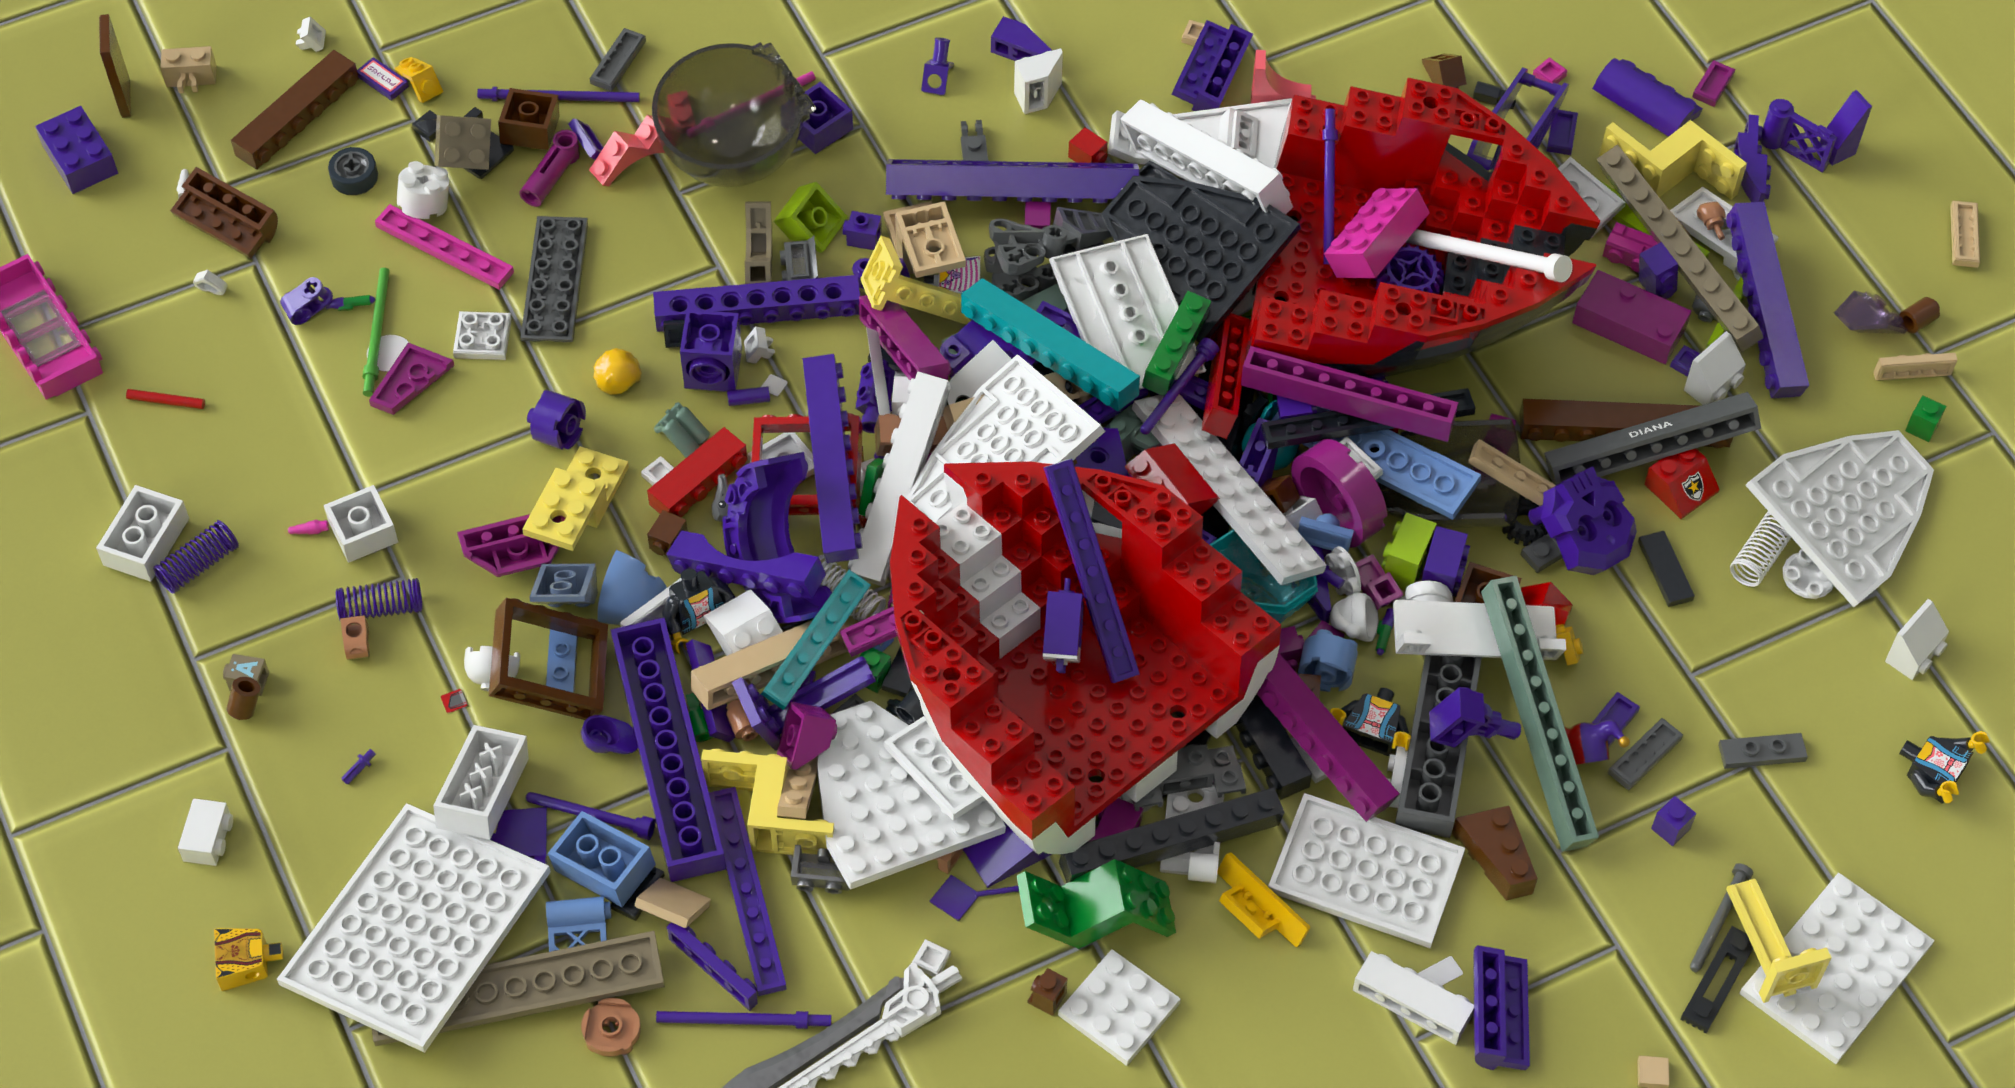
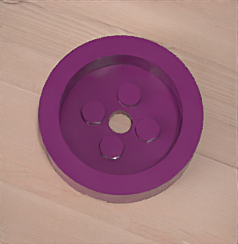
M1325 439L1294 459L1291 469L1292 480L1299 496L1316 498L1322 514L1331 513L1340 521V527L1354 530L1350 548H1355L1385 527L1383 519L1387 517L1385 500L1376 480L1362 461L1357 464L1349 456L1351 450L1335 440Z

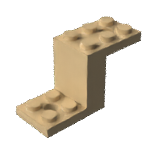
M929 201L883 212V219L898 257L904 260L909 275L915 274V277L919 278L966 267V259L945 201L935 204Z

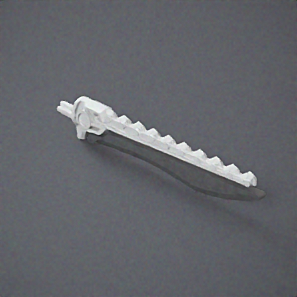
M911 963L904 971V978L895 976L889 981L888 985L822 1032L787 1051L746 1068L722 1088H777L778 1086H780L779 1088H815L818 1080L821 1078L826 1079V1081L835 1079L840 1066L845 1065L847 1068L856 1066L863 1052L868 1053V1055L876 1054L883 1040L886 1039L889 1042L898 1041L899 1037L906 1036L941 1014L939 994L962 980L959 970L953 965L930 979L924 974L922 969L917 968L916 963ZM885 1005L884 1011H883V1015H882V1019L879 1020V1019H880V1015H881L882 1008H883V1006Z

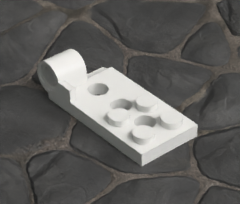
M1701 187L1670 211L1693 237L1724 257L1723 264L1733 270L1735 278L1739 281L1741 274L1737 270L1738 259L1736 251L1732 248L1730 228L1722 230L1725 238L1719 240L1715 230H1707L1703 221L1697 216V209L1703 203L1718 202L1725 210L1726 217L1733 206L1704 187ZM1726 218L1723 219L1724 225L1721 228L1727 227ZM1772 233L1774 243H1776L1778 241V236Z
M1214 782L1212 787L1168 794L1165 819L1222 803L1224 794L1221 798H1218ZM1192 793H1198L1203 797V800L1192 802L1188 799V796ZM1214 842V845L1198 849L1195 852H1188L1161 860L1160 872L1188 875V880L1216 883L1220 842Z

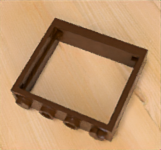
M505 598L495 612L489 696L586 720L590 716L599 715L603 711L608 624L591 618L578 617L569 612L548 609L543 605L525 603L516 598ZM512 619L592 640L589 696L508 676Z

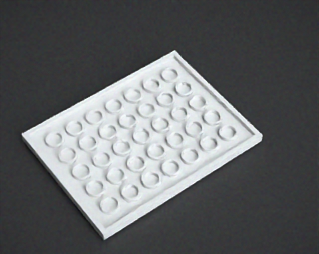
M406 803L279 975L277 981L284 988L425 1053L551 872L550 867L489 839L436 828L434 815Z

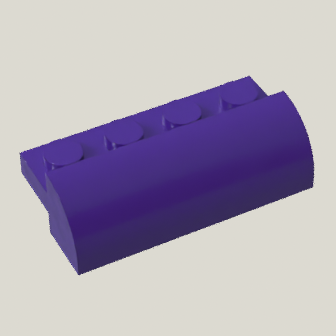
M1206 20L1171 95L1193 104L1192 111L1219 108L1253 33L1233 24L1230 25L1228 30Z
M1616 58L1612 59L1602 70L1592 88L1668 137L1689 120L1693 121L1698 118L1703 109L1694 100L1680 95L1673 87L1664 85L1656 80L1652 74L1645 73L1637 68L1633 62L1624 59L1620 61Z
M1477 945L1473 950L1475 1062L1489 1070H1494L1497 1066L1526 1071L1530 1066L1527 959L1505 956V950Z

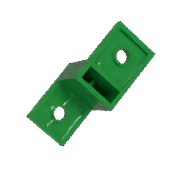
M1116 859L1062 886L1027 871L1016 875L1025 927L1077 949L1131 923L1138 924L1166 937L1176 933L1175 915L1171 909L1170 890L1167 883Z

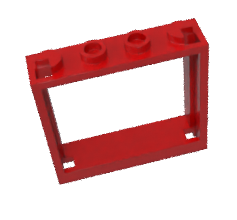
M848 413L849 426L845 427V431H851L852 450H850L849 459L853 460L855 473L850 475L851 484L855 483L857 499L853 500V507L858 508L859 511L863 425L859 415ZM791 414L788 417H776L774 415L754 417L751 463L762 460L763 433L810 432L809 416ZM817 494L792 495L788 515H819Z

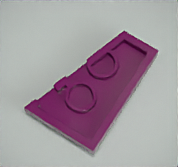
M408 342L369 399L370 406L394 415L454 367L453 359Z

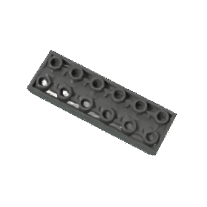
M537 216L521 341L573 342L588 230L587 218Z

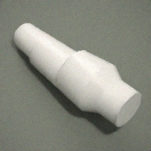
M183 169L177 185L178 198L185 191L181 186L189 177L187 169Z

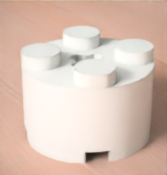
M418 161L410 162L408 167L403 169L398 176L397 205L402 207V212L413 218L429 219L431 214L437 213L438 217L446 211L449 193L447 170L441 167L436 168L423 165Z

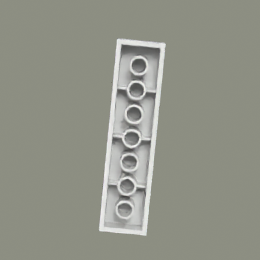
M1140 99L1120 118L1134 151L1190 182L1240 193L1251 201L1257 197L1262 211L1265 213L1268 212L1267 207L1269 204L1284 214H1287L1293 208L1289 198L1290 193L1285 188L1282 181L1283 176L1277 169L1263 165L1257 158L1252 159L1246 156L1240 149L1235 150L1229 147L1221 139L1216 140L1204 130L1199 131L1195 129L1189 122L1180 121L1172 113H1165L1160 110L1155 104H1149Z

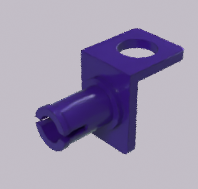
M935 38L933 59L928 60L924 64L921 87L923 92L939 95L946 93L948 72L954 66L953 62L947 61L949 39ZM936 74L941 78L942 83L940 87L933 88L929 85L928 78L930 75Z

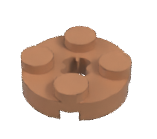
M606 998L598 1001V1005L592 1009L589 1008L585 1012L581 1022V1030L590 1051L602 1056L611 1057L620 1054L626 1055L632 1051L634 1044L639 1039L641 1024L637 1012L631 1008L628 1002L618 998ZM610 1022H616V1027L619 1026L616 1031L608 1033L607 1030H603V1027L609 1026Z

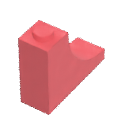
M1256 50L1251 104L1293 99L1294 95L1316 99V95H1311V85L1293 82L1280 76L1269 65L1266 58V50Z

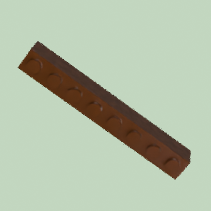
M1523 398L1519 413L1520 438L1532 441L1582 442L1700 405ZM1733 437L1705 446L1714 448L1730 447Z

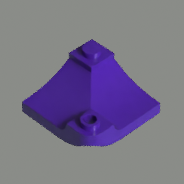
M971 320L954 336L951 335L939 349L942 356L950 363L951 374L949 376L951 378L992 340L1011 359L1018 354L1033 368L1039 361L1026 355L1012 344L1005 342L1001 337L986 330L974 320ZM949 349H954L957 354H951Z

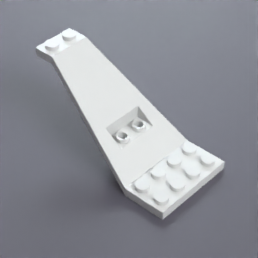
M1292 98L1173 115L1182 122H1189L1199 131H1206L1212 138L1223 140L1229 147L1235 150L1240 149L1246 156L1252 159L1257 158L1263 165L1274 168ZM1116 110L1111 120L1108 154L1129 163L1146 164L1150 160L1134 151L1120 118L1125 113Z

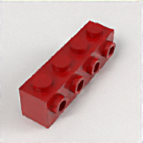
M723 427L647 490L649 505L659 514H661L662 510H665L676 516L683 517L691 506L697 501H702L709 491L718 486V475L724 474L727 478L733 471L744 466L748 460L746 444Z

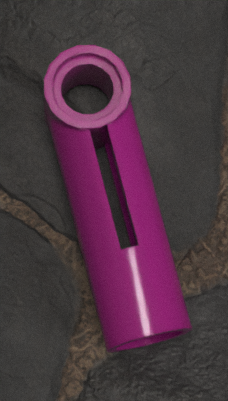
M561 130L554 135L553 145L519 191L520 197L527 204L539 207L569 164H573L579 159L578 139L573 131Z

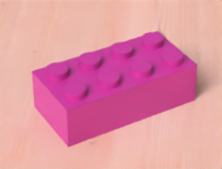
M1380 188L1372 194L1368 202L1359 209L1357 215L1345 226V229L1332 241L1331 246L1324 253L1337 278H1376L1430 213L1417 188Z

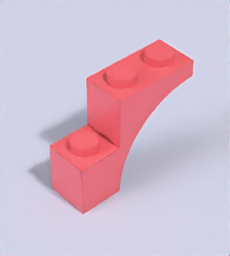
M647 115L635 134L614 131L589 171L603 186H610L622 171L637 160L651 154L668 153L680 133L666 118Z

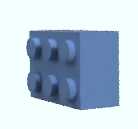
M583 811L580 812L548 852L556 872L594 893L604 896L605 899L620 907L624 906L656 865L649 846Z

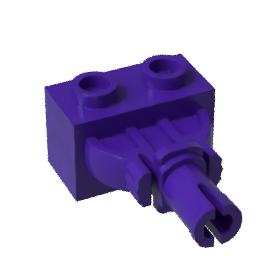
M1466 687L1457 688L1429 711L1431 741L1454 748L1468 736L1479 735L1490 739L1492 736L1500 735L1515 740L1521 733L1520 723L1502 719L1500 712L1493 711L1488 704L1484 703L1483 693L1472 691Z

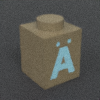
M232 654L230 663H227L223 670V679L226 680L229 691H231L235 679L249 677L259 683V696H262L269 676L265 659Z

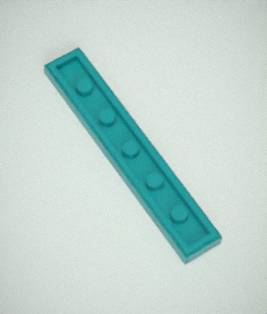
M850 569L847 571L761 693L762 696L782 710L785 709L871 584Z

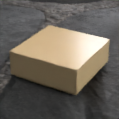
M1189 20L1181 42L1194 46L1204 24Z
M1639 1056L1637 1059L1638 1087L1668 1088L1669 1059Z

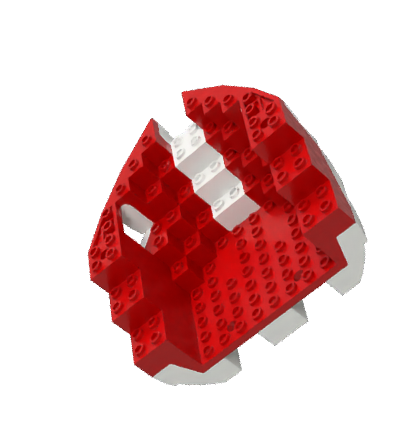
M1032 461L945 463V484L949 490L953 510L933 522L903 495L899 497L890 558V574L895 629L909 677L932 732L942 741L951 760L971 787L988 801L999 817L1038 855L1042 852L1048 854L1072 853L1095 836V816L1124 793L1134 802H1138L1177 771L1178 750L1198 734L1206 730L1217 739L1237 723L1263 684L1267 674L1274 666L1280 646L1281 624L1241 592L1242 570L1202 539L1203 517L1164 485L1104 470L1075 467L1090 517H1092L1095 500L1122 522V529L1100 523L1092 524L1140 674L1111 683L1086 601L1084 606L1080 663L1068 662L1066 672L1058 673L1055 661H1045L1043 659L1048 591L1058 592V590H1064L1065 578H1070V591L1083 594L1043 468L1052 464ZM1179 711L1184 713L1185 716L1174 718L1171 716V713ZM1097 775L1101 776L1104 780L1100 783H1093L1089 778Z

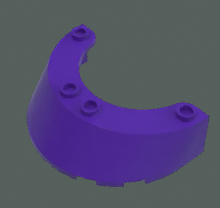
M804 452L755 461L743 466L736 473L738 477L734 483L729 485L725 497V502L728 504L727 516L723 517V536L727 556L739 560L761 561L794 553L789 534L788 513L795 489L807 476L808 463L805 460ZM821 584L812 599L794 597L780 592L772 593L768 590L748 588L743 585L746 591L751 589L770 609L777 623H790L815 618L832 594L827 586Z

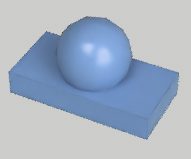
M1331 513L1319 515L1316 520L1302 516L1298 532L1309 545L1333 550L1335 547L1340 546L1347 552L1349 551L1354 530L1340 527V521Z

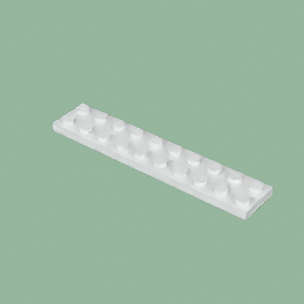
M1156 395L1136 400L1133 403L1132 410L1144 423L1164 396ZM1178 395L1151 430L1152 434L1163 446L1173 443L1178 446L1220 498L1213 506L1280 585L1324 573L1327 566L1325 562L1216 436L1202 431L1203 421L1183 397Z

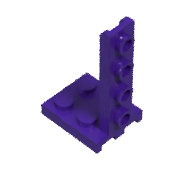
M861 656L798 690L790 702L817 706L825 710L876 682V679L867 660ZM742 677L733 681L732 684L751 727L775 751L778 750L781 739L780 734L783 731L789 703L784 710L775 704L770 706L767 699L759 694L753 683L749 685Z

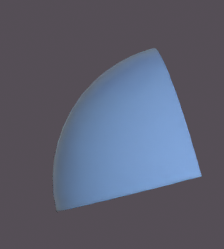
M616 550L602 584L598 603V621L606 624L620 625L621 621L664 591L667 586L660 577L648 575L644 571L645 564L628 554Z

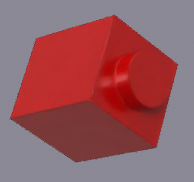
M1084 127L1069 141L1068 157L1075 162L1105 163L1108 157V142Z

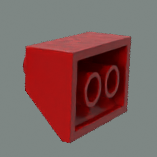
M1175 443L1145 449L1124 466L1133 478L1164 485L1200 515L1220 499Z

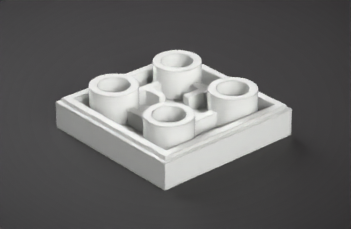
M459 311L453 349L454 358L506 360L512 319L511 313Z

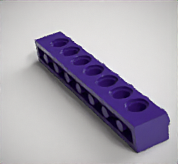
M858 275L653 292L657 332L664 331L663 321L685 320L687 310L739 313L740 325L859 315L860 291Z

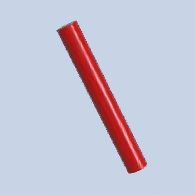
M127 389L126 399L198 409H204L205 399L134 389Z

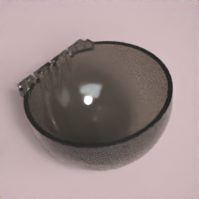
M761 42L753 46L734 43L717 44L691 52L673 64L663 75L656 87L652 101L654 128L658 140L670 160L690 177L706 184L721 187H740L753 184L774 173L789 158L800 138L803 122L810 119V114L816 110V106L809 96L805 94L804 89L795 76H793L784 60L781 59L773 44L767 43L762 45Z

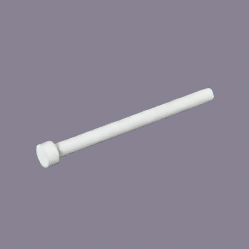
M1418 229L1405 242L1545 274L1547 279L1557 282L1566 281L1572 272L1571 259L1568 256L1556 253L1544 257Z

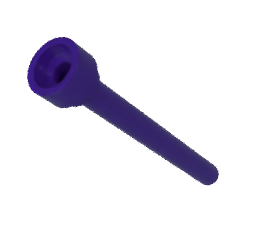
M1203 338L1196 346V356L1141 426L1140 431L1142 434L1147 435L1151 432L1202 364L1214 359L1219 352V347L1213 340Z
M528 792L525 797L529 803L577 816L583 811L604 823L633 830V833L637 834V837L650 840L655 830V818L642 816V818L632 819L534 792Z

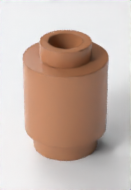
M739 698L731 701L726 707V715L735 737L744 741L756 738L758 733L751 727Z

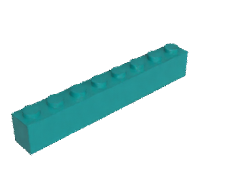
M982 278L961 293V313L967 318L979 323L986 330L993 332L1005 342L1012 344L1026 355L1031 356L1045 367L1061 375L1064 379L1071 381L1083 391L1101 400L1105 405H1109L1119 411L1139 395L1140 376L987 280Z

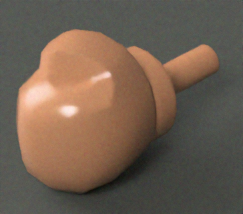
M1718 202L1701 204L1697 209L1698 218L1703 221L1707 230L1714 229L1719 240H1723L1725 236L1721 227L1724 225L1723 219L1726 218L1725 210Z

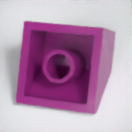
M789 702L777 755L787 757V763L791 769H799L830 748L831 740H834L837 734L836 720L821 707Z

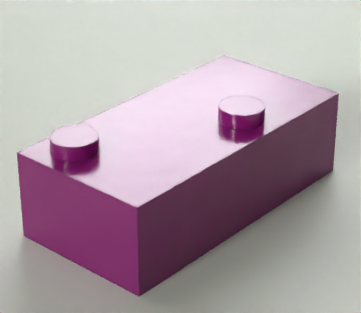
M1597 270L1576 305L1572 323L1666 365L1687 328L1692 311Z

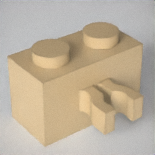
M211 46L161 50V71L166 87H177L179 93H184L185 86H191L193 92H198V85L216 84L217 65Z

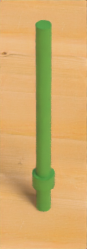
M380 268L368 358L367 364L363 368L362 377L365 379L363 395L367 397L373 395L375 381L379 375L377 363L390 273L388 268Z

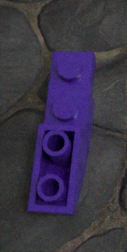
M1749 114L1744 133L1738 132L1734 145V154L1747 163L1741 182L1747 197L1751 202H1764V199L1768 200L1771 186L1766 183L1770 179L1771 165H1767V155L1761 154L1762 145H1758L1763 127L1759 126V115Z

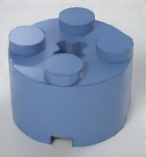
M1318 630L1316 635L1308 637L1304 642L1298 675L1299 673L1321 675L1320 691L1330 692L1331 687H1339V691L1349 688L1352 684L1358 656L1357 643L1351 639H1344L1333 635L1328 630Z

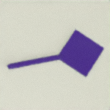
M950 875L929 902L959 921L978 897L1018 892L1019 887L1012 886L975 891L953 875Z

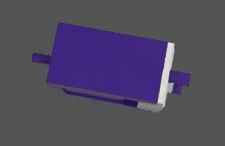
M1065 578L1064 590H1058V592L1048 591L1043 659L1045 661H1055L1058 673H1065L1068 662L1080 663L1085 598L1083 594L1070 591V578Z

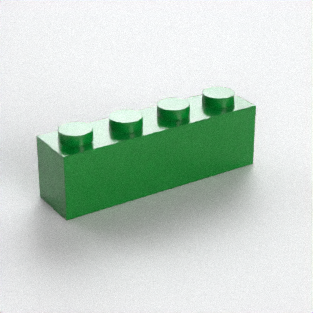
M1187 291L1145 370L1142 387L1162 396L1167 394L1208 317L1211 300Z

